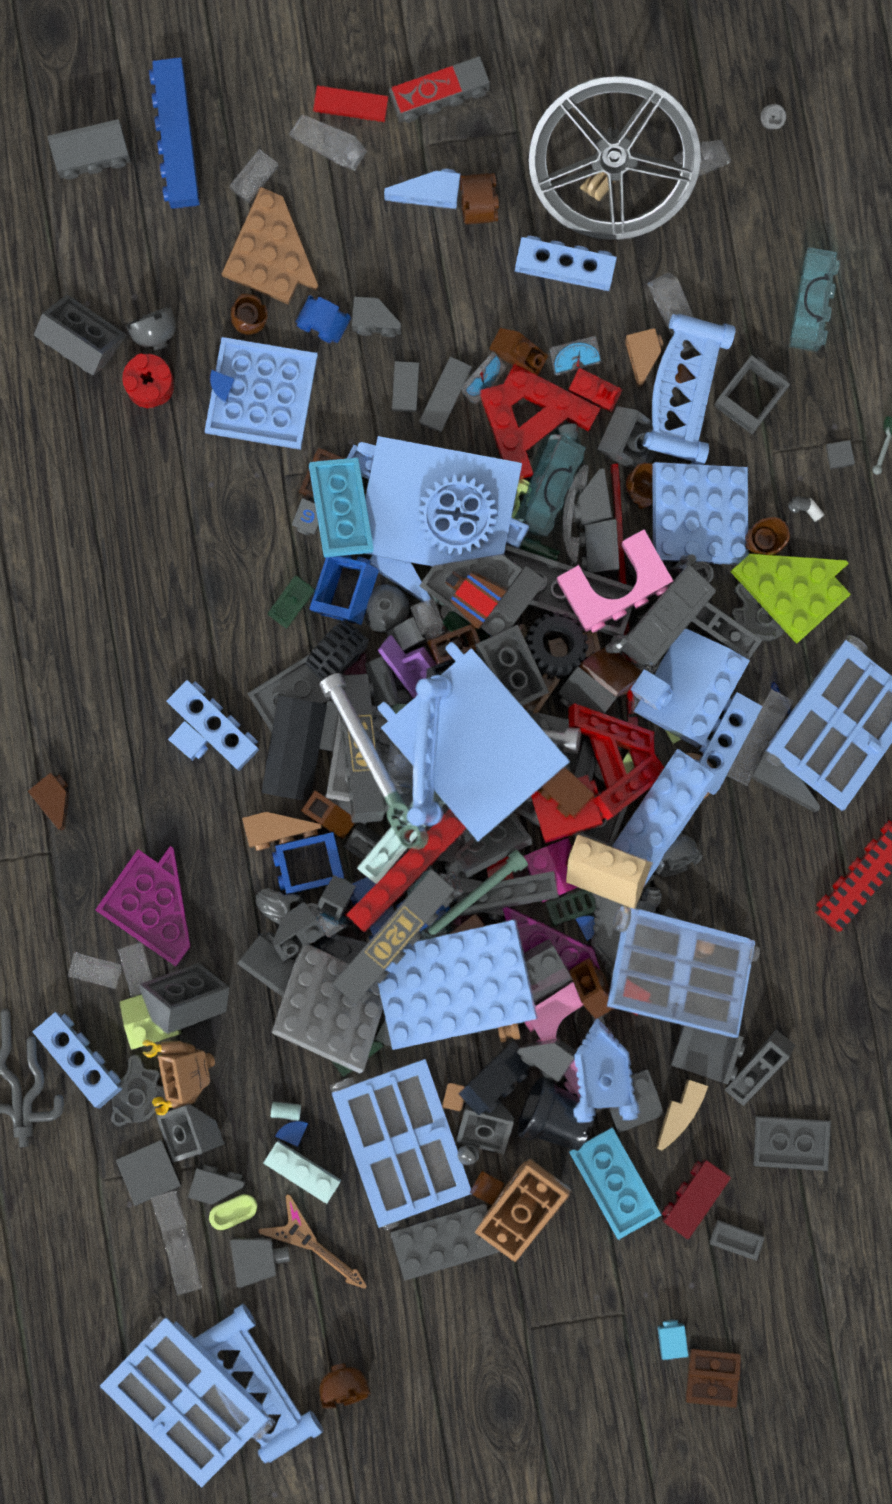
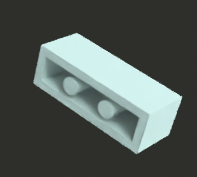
M279 1140L264 1161L265 1165L326 1204L341 1182L339 1178Z

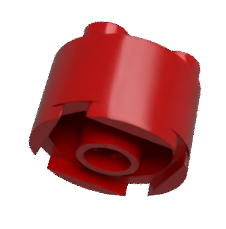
M138 354L128 362L124 369L123 385L135 404L144 408H154L166 403L170 399L174 390V380L169 366L160 357L152 354ZM151 377L153 382H148L145 385L144 380Z

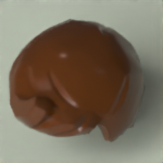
M241 294L231 308L233 326L238 332L246 335L258 333L265 327L268 318L266 305H262L261 300L255 295Z
M644 462L638 464L628 474L626 479V490L629 497L634 503L638 504L640 509L653 504L652 463Z
M777 517L758 520L745 535V547L757 554L774 555L788 544L790 540L789 528L782 519Z

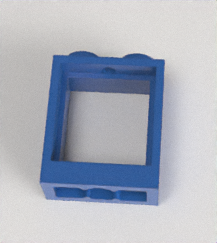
M350 555L326 557L310 610L322 616L342 621L348 620L350 623L362 625L379 569L371 565L372 561L362 557H357V560H352ZM343 567L361 571L349 609L331 605Z
M333 832L275 846L276 852H272L275 867L280 866L282 876H278L281 891L286 890V894L328 886L332 877L296 886L291 885L284 851L316 843H326L333 875L344 878Z

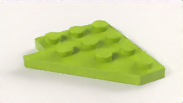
M749 554L731 571L737 580L796 644L851 595L834 577L849 564L846 560Z

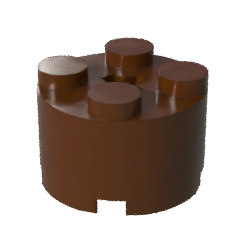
M495 173L460 176L461 204L465 225L498 221L499 202L498 194H495Z

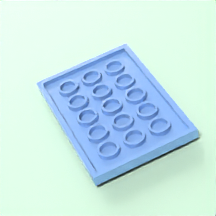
M516 920L418 941L413 946L409 943L403 949L406 955L397 965L392 962L386 969L390 973L380 984L378 983L392 1050L538 1018Z

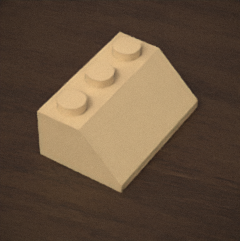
M577 835L569 856L566 882L636 909L653 862L589 837Z

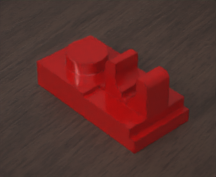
M579 368L568 392L612 412L622 390Z

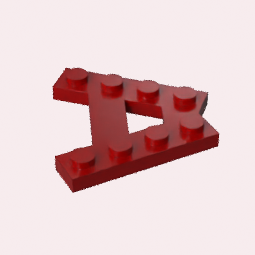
M516 364L512 367L504 384L480 390V396L501 459L522 463L519 480L533 475L526 453L529 448L565 420L572 424H577L578 427L589 432L600 411L599 407ZM524 398L544 408L518 428L511 406Z
M575 703L569 707V728L580 729L582 734L589 736L607 787L593 801L608 820L652 787L664 770V766L654 753V732ZM618 747L627 749L630 752L635 768L626 773Z

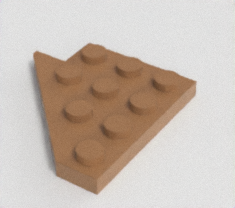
M261 187L225 265L222 276L289 305L298 283L316 291L318 290V284L283 196Z

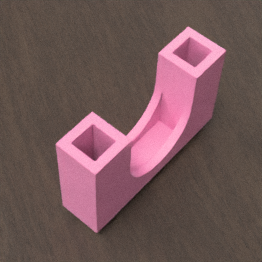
M645 530L622 541V547L637 575L635 587L625 597L606 599L596 594L579 565L557 577L560 588L585 632L591 630L594 633L605 627L604 622L613 618L616 621L627 615V609L633 606L636 609L644 606L649 602V597L655 594L660 597L672 584L673 579Z
M574 983L568 984L535 1006L537 1019L524 1021L530 1032L535 1030L540 1039L536 1042L556 1039L557 1028L560 1022L583 1006ZM574 1060L564 1075L567 1081L563 1084L569 1093H576L577 1097L580 1098L579 1078L576 1073L578 1068L575 1066Z

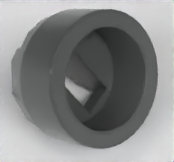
M567 424L558 427L559 436L565 443H571L577 439V424Z
M464 1145L458 1150V1159L463 1165L474 1164L479 1159V1150L474 1145Z

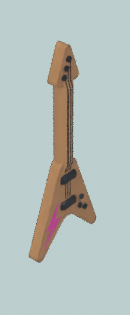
M290 1194L286 1195L288 1224L281 1227L261 1228L259 1233L314 1251L345 1276L347 1283L366 1288L367 1285L357 1269L352 1270L317 1242L314 1233Z

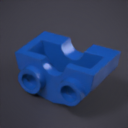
M309 295L295 322L297 327L306 332H310L311 329L319 332L318 337L328 343L332 341L338 343L351 317L349 314L338 311L339 307L320 297L316 300Z

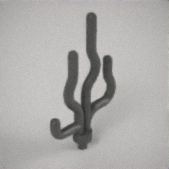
M4 1008L1 1010L2 1047L0 1049V1074L11 1085L12 1106L0 1103V1113L7 1114L12 1118L14 1138L19 1137V1147H29V1137L34 1136L33 1122L53 1121L60 1117L64 1109V1098L60 1094L54 1097V1108L52 1111L32 1112V1103L43 1089L45 1077L37 1061L36 1039L30 1036L26 1041L27 1061L29 1069L35 1077V1083L25 1095L22 1105L20 1081L8 1069L6 1059L11 1051L12 1035L10 1010Z

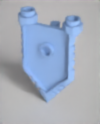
M598 1018L594 1021L589 1033L586 1035V1040H583L582 1045H580L574 1055L575 1066L578 1068L576 1073L579 1078V1094H581L580 1102L574 1108V1117L577 1118L579 1123L593 1121L592 1116L595 1115L594 1108L619 1107V1114L623 1117V1120L637 1119V1114L640 1113V1110L635 1100V1095H633L634 1086H632V1071L629 1066L631 1065L629 1052L622 1044H618L619 1041L613 1038L614 1035L612 1033H608L609 1030Z

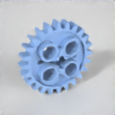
M453 475L452 482H448L446 477H443V485L441 486L435 481L436 490L433 491L427 488L426 490L430 496L429 498L421 497L425 506H418V510L423 512L424 515L418 516L417 519L418 521L425 522L419 528L421 531L428 530L424 538L426 540L433 538L430 544L432 547L439 543V551L441 553L447 547L448 553L451 556L454 549H457L460 556H462L463 549L465 548L472 554L473 545L481 549L479 541L483 540L488 543L489 540L486 537V533L494 534V530L490 528V525L497 524V520L491 518V516L498 514L497 510L491 509L496 502L495 500H487L492 495L491 492L482 493L485 486L482 483L476 487L475 478L470 483H467L466 475H463L461 481H458L456 475ZM447 495L454 497V503L449 507L441 504L442 499ZM468 501H478V508L475 511H468L466 509ZM442 510L456 514L457 510H460L462 515L479 517V520L474 521L459 517L458 521H455L452 515L437 514L436 511ZM440 520H448L450 522L447 530L439 531L437 529V524ZM465 524L474 526V531L471 535L465 536L461 533V528Z

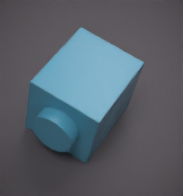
M678 1320L663 1321V1325L657 1326L663 1360L688 1357L684 1325L678 1323Z

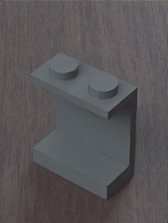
M682 1025L669 1065L728 1085L730 1080L734 1081L738 1067L734 1065L737 1056L742 1057L746 1043L742 1042L744 1037L741 1036L732 1038Z

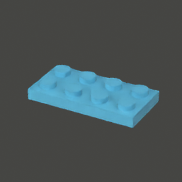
M358 458L310 462L309 471L324 558L372 553L374 547Z
M612 1127L586 1141L579 1151L573 1149L569 1151L618 1240L661 1216Z

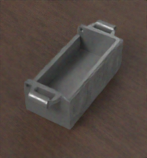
M695 555L681 556L680 561L670 569V572L676 577L673 578L672 584L660 597L655 599L626 635L613 636L611 643L606 645L607 652L619 653L622 650L635 664L654 665L658 662L715 594L716 590L691 566V564L696 562Z

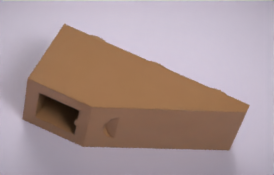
M269 812L242 818L249 847H255L256 851L270 848V843L279 841L280 845L293 842L294 837L303 834L304 838L318 835L317 830L322 829L321 824Z

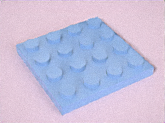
M222 337L216 372L234 378L235 382L227 402L220 400L212 389L205 433L301 450L318 354Z
M658 462L652 464L653 546L663 562H679L682 555L689 554L696 556L695 563L702 561L710 564L738 565L748 556V549L745 547V535L748 532V467Z

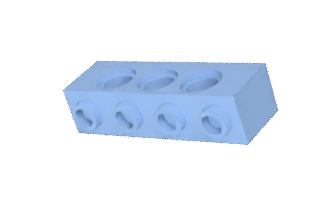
M527 236V238L521 237L515 272L609 291L616 257L607 251L595 253L588 251V248L583 246L571 248L559 241L548 243L541 241L538 237ZM541 252L546 253L549 259L539 261L536 255ZM569 258L572 264L570 266H563L560 263V259ZM590 262L596 266V269L594 271H587L583 265Z
M186 680L167 702L239 771L259 751L255 746L258 741L249 732L244 735L238 729L240 724L231 715L226 718L220 712L223 707L213 698L208 701L203 696L205 690L196 681L191 684ZM195 701L203 702V710L199 713L191 711V705ZM212 718H219L221 720L219 729H209L208 723ZM232 734L239 737L238 744L235 747H228L226 745V738Z
M738 692L728 699L721 719L718 718L712 729L713 734L710 740L707 739L699 749L702 752L699 761L696 760L718 776L708 791L712 795L720 789L763 707ZM729 717L736 718L739 722V726L736 727L731 725L729 722ZM718 738L726 739L728 747H722L718 743ZM707 759H714L717 763V768H711L707 764Z
M55 1012L38 1026L33 1033L93 1106L101 1108L123 1089L119 1085L121 1079L113 1070L108 1072L103 1065L105 1060L97 1051L93 1053L87 1046L90 1044L88 1039L81 1032L77 1034L72 1028L74 1025L73 1021L65 1013L61 1015ZM63 1033H67L69 1042L66 1046L62 1047L59 1044V1037ZM78 1052H83L85 1061L78 1066L74 1061V1057ZM98 1071L101 1079L97 1084L93 1085L90 1081V1075L92 1072Z

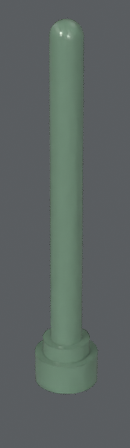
M514 850L508 855L509 859L506 860L507 863L435 921L428 928V932L431 935H435L512 871L523 870L528 866L523 856L517 850Z

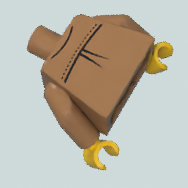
M151 1040L142 1042L145 1046L153 1045L150 1052H143L147 1057H154L157 1052H162L158 1056L165 1098L168 1101H165L163 1097H155L152 1100L154 1106L163 1104L162 1107L156 1108L155 1112L158 1115H165L170 1107L176 1109L193 1104L202 1092V1089L210 1083L208 1069L215 1065L214 1057L210 1053L205 1054L203 1050L195 1049L192 1044L182 1041L161 1042L160 1045H156Z

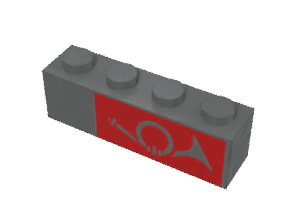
M479 56L389 88V97L399 123L403 121L408 123L418 119L419 115L425 113L429 115L435 114L442 107L460 105L467 98H480L489 91L490 82Z

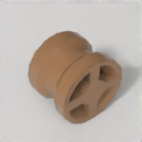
M518 1023L498 1027L501 1043L511 1038L514 1040L520 1039Z

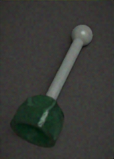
M885 416L883 422V429L887 436L877 465L872 469L876 475L882 472L881 465L892 436V417Z

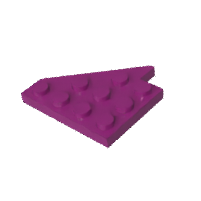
M170 846L158 863L138 849L95 910L177 967L190 949L191 943L175 850Z
M511 907L502 908L506 922L512 920L517 922L523 953L550 939L568 972L589 957L599 968L594 949L591 946Z

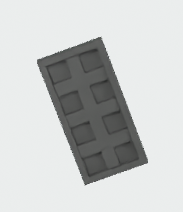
M486 1203L391 1231L390 1234L404 1281L500 1252L475 1233L488 1212Z

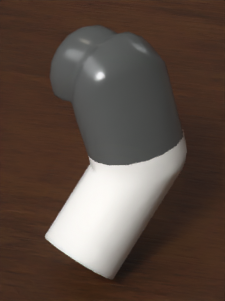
M796 496L788 504V508L792 513H797L800 510L807 511L814 522L825 515L811 498Z

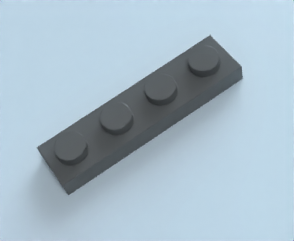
M552 871L500 881L463 911L461 916L559 898L555 873ZM478 886L456 890L458 903Z

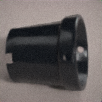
M541 1076L533 1085L525 1101L518 1123V1135L529 1141L537 1138L579 1151L587 1140L588 1135L585 1133L588 1126L592 1127L595 1115L592 1116L593 1121L579 1123L577 1118L574 1117V1108L580 1102V1098L556 1086L555 1080L552 1081L545 1076Z

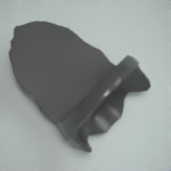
M270 888L262 889L256 895L258 909L263 915L279 925L283 915L290 911V904L293 901H297V906L304 902L303 898L298 894L290 893L283 895L281 892Z

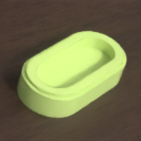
M249 1194L239 1195L215 1206L209 1214V1221L214 1228L225 1230L252 1218L257 1211V1202Z

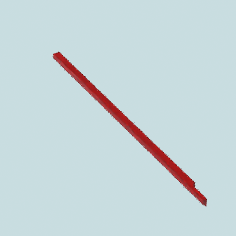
M612 464L613 510L617 526L619 556L618 582L626 584L624 549L622 547L623 530L618 464ZM629 621L624 635H626L629 632ZM623 652V656L631 662V659ZM629 689L626 694L627 721L638 726L637 717H629V714H635L634 694Z

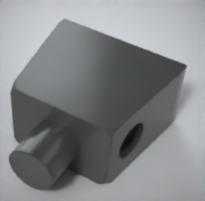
M234 1237L230 1240L237 1288L275 1276L277 1274V1263L290 1262L288 1246L274 1249L272 1238Z

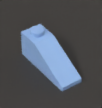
M442 169L441 171H434L385 188V200L456 209L460 174L451 169Z
M372 555L370 561H372L371 565L379 569L378 573L429 607L431 598L427 591L419 586L422 582L411 562Z

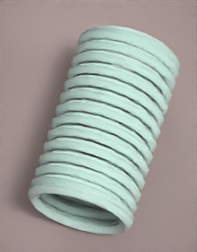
M272 1102L271 1118L278 1117V1119L290 1120L291 1117V1120L293 1118V1120L299 1121L301 1105Z

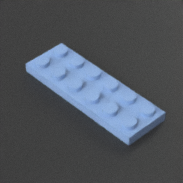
M679 749L676 750L612 846L653 862L645 885L660 864L665 852L675 842L718 778L712 771Z

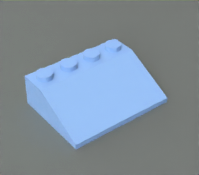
M685 628L669 647L654 673L656 677L668 683L673 690L670 702L658 711L640 700L634 712L694 747H701L706 742L750 660L719 643Z

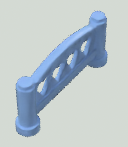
M678 313L677 315L673 314L670 319L669 328L675 332L664 352L657 371L652 398L653 430L651 433L646 432L643 446L649 450L689 460L691 464L704 465L708 457L709 444L699 441L714 369L719 347L728 350L732 345L735 336V326L726 323L721 326ZM688 340L701 355L688 360L682 359L680 352L684 349L682 346L683 341ZM678 364H684L694 375L695 379L684 383H677L675 375L679 373L677 370ZM678 387L690 402L677 407L671 406L672 389ZM673 411L685 426L671 431L666 430L664 424L668 420L667 412Z
M443 675L422 679L416 687L417 693L421 696L415 743L413 807L407 814L408 821L415 826L436 825L443 817L442 806L438 802L433 801L440 700L447 699L452 693V683Z
M241 1304L234 1309L232 1315L194 1339L230 1375L234 1371H254L246 1391L248 1393H267L262 1404L264 1407L262 1412L264 1414H281L272 1433H266L264 1425H262L252 1436L261 1445V1448L258 1450L260 1458L264 1463L274 1461L309 1437H317L323 1433V1428L312 1411H308L301 1416L248 1330L254 1327L256 1322L246 1305ZM220 1350H240L232 1369H226L223 1365L224 1361L218 1358ZM216 1386L224 1404L243 1427L250 1418Z

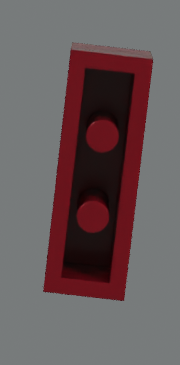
M705 1159L702 1162L697 1161L690 1171L692 1174L690 1180L687 1183L685 1181L682 1182L676 1191L678 1197L674 1203L669 1202L661 1213L664 1216L662 1221L688 1240L731 1179V1177Z

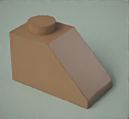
M655 328L627 335L625 339L637 387L643 386L660 356L661 349L664 348L662 337L660 334H656Z

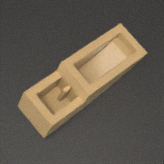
M687 1079L680 1103L672 1100L669 1102L656 1144L657 1149L664 1150L686 1129L703 1102L708 1086Z

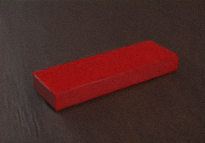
M317 86L313 110L314 112L385 122L388 96Z

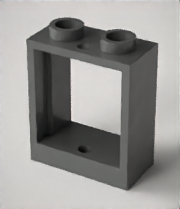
M751 355L717 399L714 407L753 435L786 392L790 383L787 382L788 379L785 375L769 369L768 363L765 360ZM749 369L778 390L757 419L728 398Z

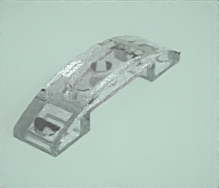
M586 465L577 473L569 488L562 515L563 544L568 560L574 566H576L578 560L580 538L570 537L575 494H581L587 485L589 466Z
M772 689L770 690L762 704L763 707L726 776L746 787L748 786L760 759L793 702L792 700Z
M176 1191L152 1197L151 1200L157 1222H159L171 1265V1274L177 1296L201 1289L202 1285L194 1250Z

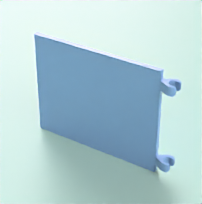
M380 436L377 438L376 446L363 442L358 444L357 450L361 455L374 456L365 497L374 550L372 553L365 554L427 566L504 554L522 463ZM453 475H456L458 481H461L463 475H466L467 483H470L475 478L476 487L483 483L485 488L482 493L491 492L492 495L487 500H495L496 504L491 509L498 511L497 515L491 516V518L497 520L496 525H490V528L494 530V534L486 533L489 542L479 541L481 549L473 545L472 554L468 552L467 548L463 549L462 556L459 555L457 549H454L452 556L449 555L447 547L441 553L439 551V543L432 547L430 544L433 538L427 540L424 538L428 530L421 531L419 528L425 522L418 521L417 519L418 516L424 515L423 512L418 510V506H425L421 497L429 498L430 496L426 489L436 490L434 482L436 481L440 486L443 485V477H446L448 482H452ZM450 495L445 496L441 504L445 507L451 506L454 503V497ZM470 500L466 503L468 511H475L479 506V502L476 500ZM442 510L436 511L437 514L452 515L455 521H458L459 517L474 521L479 520V517L462 515L460 510H457L456 514ZM440 520L437 524V529L439 531L447 530L450 522L448 520ZM465 524L461 528V533L465 536L471 535L474 531V526L471 524Z
M450 643L445 649L456 662L442 674L451 681L452 693L447 699L440 700L434 790L475 839L480 841L570 761L472 648L463 654L454 643ZM420 695L416 696L397 714L385 702L378 706V710L388 720L381 728L413 766L421 702Z

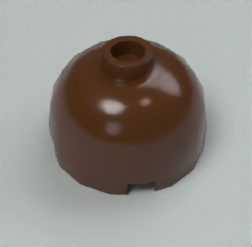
M344 1363L332 1366V1371L323 1377L319 1388L323 1408H337L336 1403H344V1406L351 1405L366 1399L368 1394H371L366 1376L354 1367H346Z

